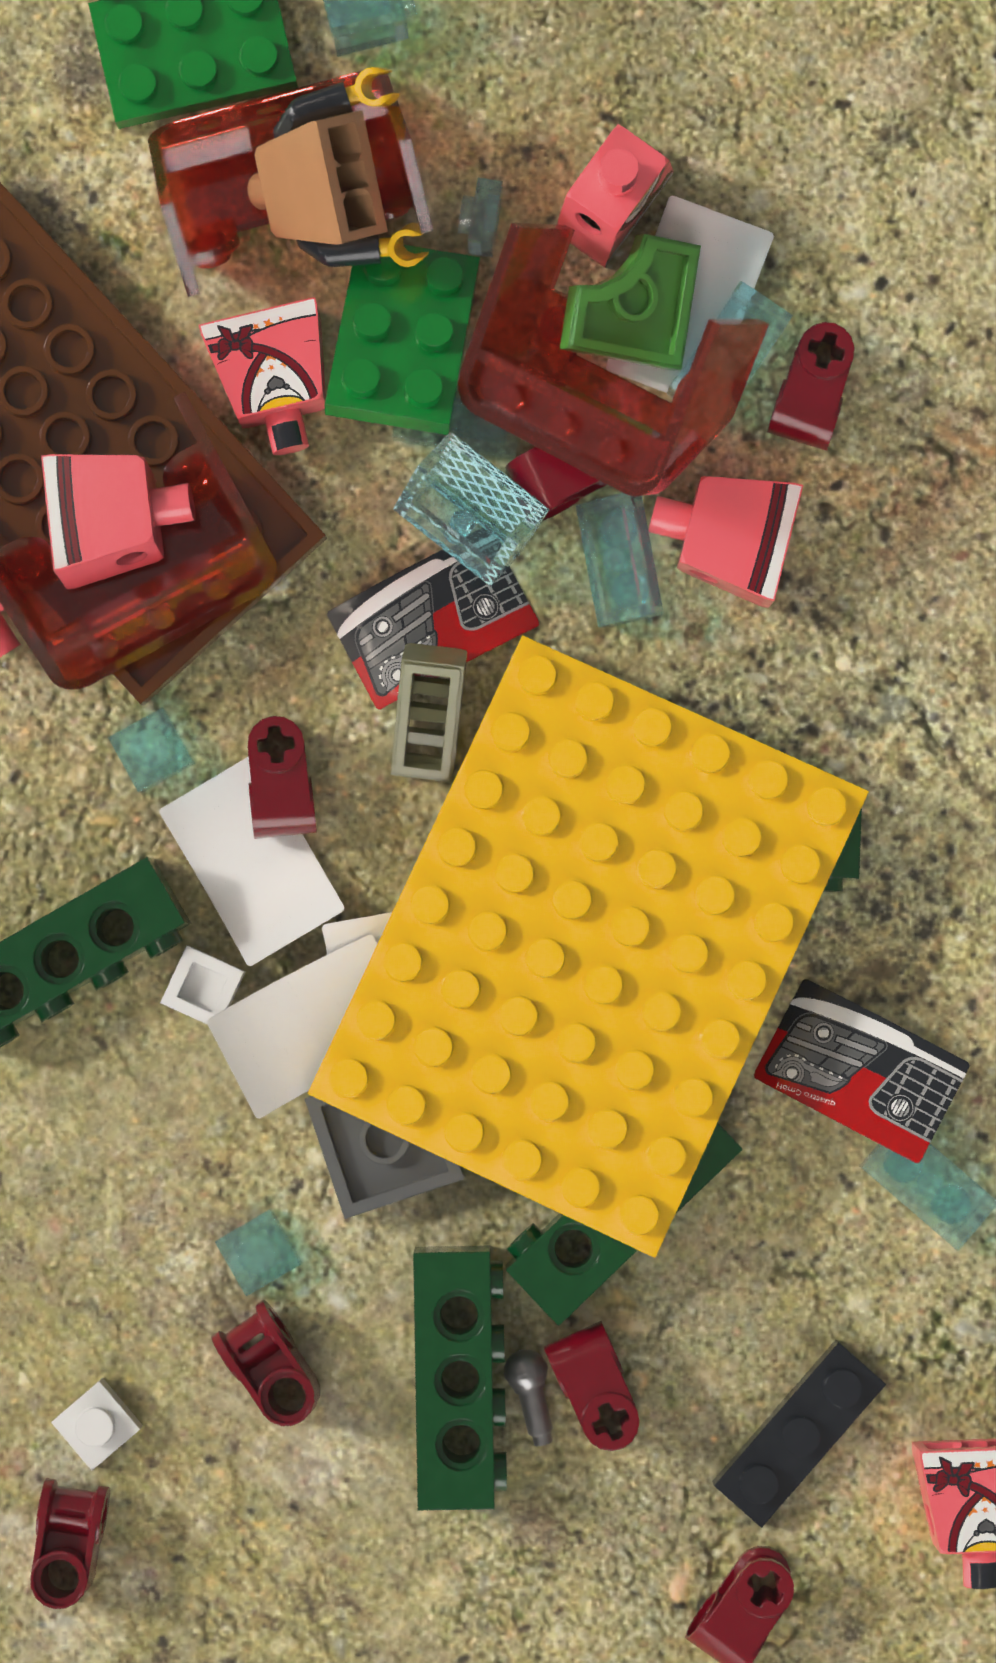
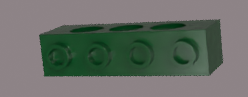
M146 857L0 941V977L10 972L21 980L24 988L22 1000L17 1006L8 1009L0 1004V1048L20 1036L15 1025L34 1014H37L42 1023L74 1005L75 1003L69 994L91 982L97 991L128 974L129 971L124 962L146 950L150 959H153L184 941L179 930L192 923L155 859ZM117 909L126 911L131 916L134 924L131 938L120 946L111 944L103 934V922L106 916ZM61 941L71 943L76 948L79 956L77 968L67 977L56 975L50 968L48 960L53 946Z
M718 1122L677 1212L743 1150ZM559 1213L542 1230L532 1223L507 1247L506 1250L513 1258L506 1264V1271L559 1326L638 1250ZM580 1230L591 1239V1250L584 1260L578 1263H568L560 1259L556 1254L555 1243L558 1237L565 1231Z
M490 1245L415 1247L413 1252L417 1510L494 1509L495 1491H507L506 1452H494L493 1427H506L505 1388H493L492 1363H505L504 1324L492 1325L491 1299H504L503 1261H490ZM462 1296L470 1299L475 1304L478 1316L473 1324L459 1329L451 1327L444 1321L441 1308L450 1298ZM454 1361L469 1362L476 1368L479 1374L478 1382L468 1391L458 1392L450 1389L445 1384L442 1376L443 1370L447 1365ZM457 1425H466L473 1428L480 1438L478 1447L467 1455H457L451 1452L446 1447L443 1439L445 1433L450 1428Z

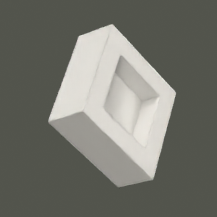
M186 946L160 1003L207 1024V1020L231 1005L246 971L191 946Z
M103 1378L51 1422L91 1471L143 1426Z

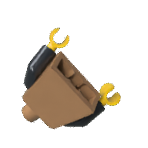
M381 67L366 68L356 78L355 85L345 87L344 82H340L293 99L274 126V139L256 148L255 160L258 173L252 175L248 183L247 189L250 202L254 207L267 211L270 229L276 238L296 240L301 250L328 267L381 264V257L389 256L398 265L411 267L418 264L429 254V252L411 253L407 251L403 244L404 236H420L427 231V228L420 223L406 224L393 234L392 237L379 238L380 233L388 232L367 128L363 110L353 112L352 106L360 103L372 107H385L397 101L400 96L399 93H390L378 99L374 96L371 88L375 77L392 72L391 69Z

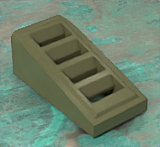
M416 643L405 645L401 659L390 775L444 782L453 781L468 653L466 650ZM415 674H423V675H431V676L448 677V678H450V680H449V679L432 678V677H424V676H416ZM413 694L448 698V705L412 701ZM410 720L446 724L445 731L409 727ZM407 743L442 747L443 754L442 756L406 752Z

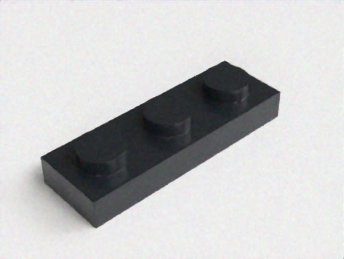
M835 1340L712 1481L713 1485L762 1528L885 1387V1382L840 1342Z

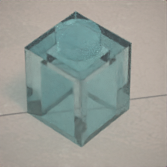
M323 0L337 57L409 39L406 18L417 15L414 0Z

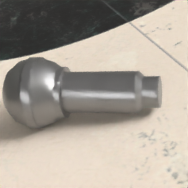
M519 1350L507 1359L504 1365V1377L515 1393L519 1394L527 1431L532 1436L534 1445L544 1446L553 1441L551 1436L553 1427L543 1390L547 1376V1363L543 1356L536 1351Z

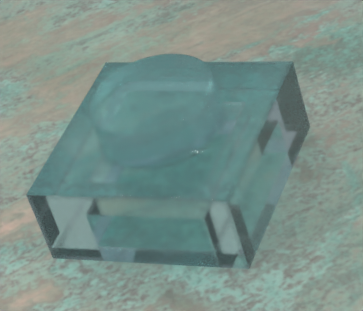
M478 177L475 197L463 195L458 233L468 234L469 254L493 258L503 198V181Z
M163 707L108 737L139 793L145 792L195 764L170 716Z
M271 1208L215 1241L245 1296L250 1295L302 1263Z

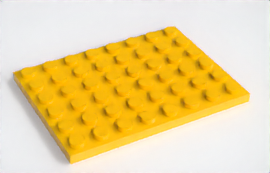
M522 635L307 1094L656 1258L869 791Z

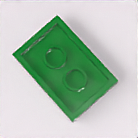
M100 0L88 3L114 119L118 129L298 88L278 0Z
M404 245L407 251L411 253L429 252V254L418 264L411 267L400 266L389 256L381 257V264L357 265L351 268L326 394L325 415L449 435L478 279L480 257Z

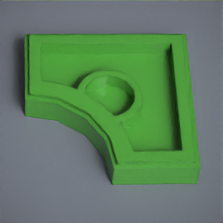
M648 234L636 235L628 259L613 276L595 285L569 286L560 349L667 370H682L701 245Z

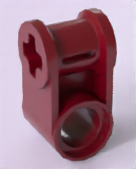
M822 322L813 325L804 332L795 350L787 378L783 379L767 433L827 451L843 403V397L841 396L854 359V343L845 328L836 323ZM821 342L832 345L831 356L840 359L839 361L831 360L826 369L817 367L815 365L817 355L808 351H816Z
M596 420L586 423L554 441L546 442L526 451L510 461L505 468L516 489L529 495L535 505L546 509L537 508L542 516L541 518L532 516L535 522L538 523L567 510L582 500V498L620 478L627 467L628 445L625 435L618 426L608 421ZM598 440L603 448L614 445L615 448L610 451L611 463L602 467L597 459L585 461L590 455L589 444ZM519 493L523 502L532 504L526 495ZM526 505L530 513L538 515L534 507Z
M271 716L264 718L253 726L248 736L247 746L251 783H248L254 839L317 833L311 776L308 777L305 743L302 732L293 721L285 717ZM281 728L283 738H293L295 742L294 749L286 750L284 752V761L280 763H272L269 753L259 752L258 742L267 740L269 729Z
M262 1300L256 1305V1313L225 1334L222 1331H218L211 1336L212 1342L223 1362L244 1385L262 1414L270 1422L279 1426H293L302 1422L316 1407L320 1398L319 1381L297 1349L287 1327L267 1301ZM260 1333L264 1334L265 1337L247 1350L243 1349L245 1343ZM292 1378L303 1386L306 1400L302 1408L286 1410L276 1403L273 1396V1388L277 1380Z
M602 1321L544 1346L558 1383L566 1399L570 1400L588 1440L599 1449L608 1451L623 1449L630 1444L638 1433L639 1416L633 1398L622 1376L624 1374L623 1368ZM610 1403L614 1411L623 1409L627 1411L628 1414L620 1419L621 1430L618 1433L610 1434L606 1426L595 1428L592 1424L600 1418L599 1407L602 1404Z
M45 1479L37 1511V1538L30 1575L33 1594L44 1606L52 1609H66L76 1604L92 1585L96 1575L99 1547L107 1521L110 1487L99 1486L96 1491L61 1487L58 1486L56 1479ZM54 1560L70 1562L78 1572L79 1582L77 1587L72 1590H62L54 1586L48 1576L50 1562Z
M755 1546L747 1549L738 1558L718 1589L700 1607L688 1627L685 1639L719 1663H752L761 1651L770 1631L789 1607L794 1596V1583L786 1558L778 1550L769 1546ZM772 1571L776 1587L772 1589L767 1585H763L758 1591H754L751 1576L756 1574L764 1578Z

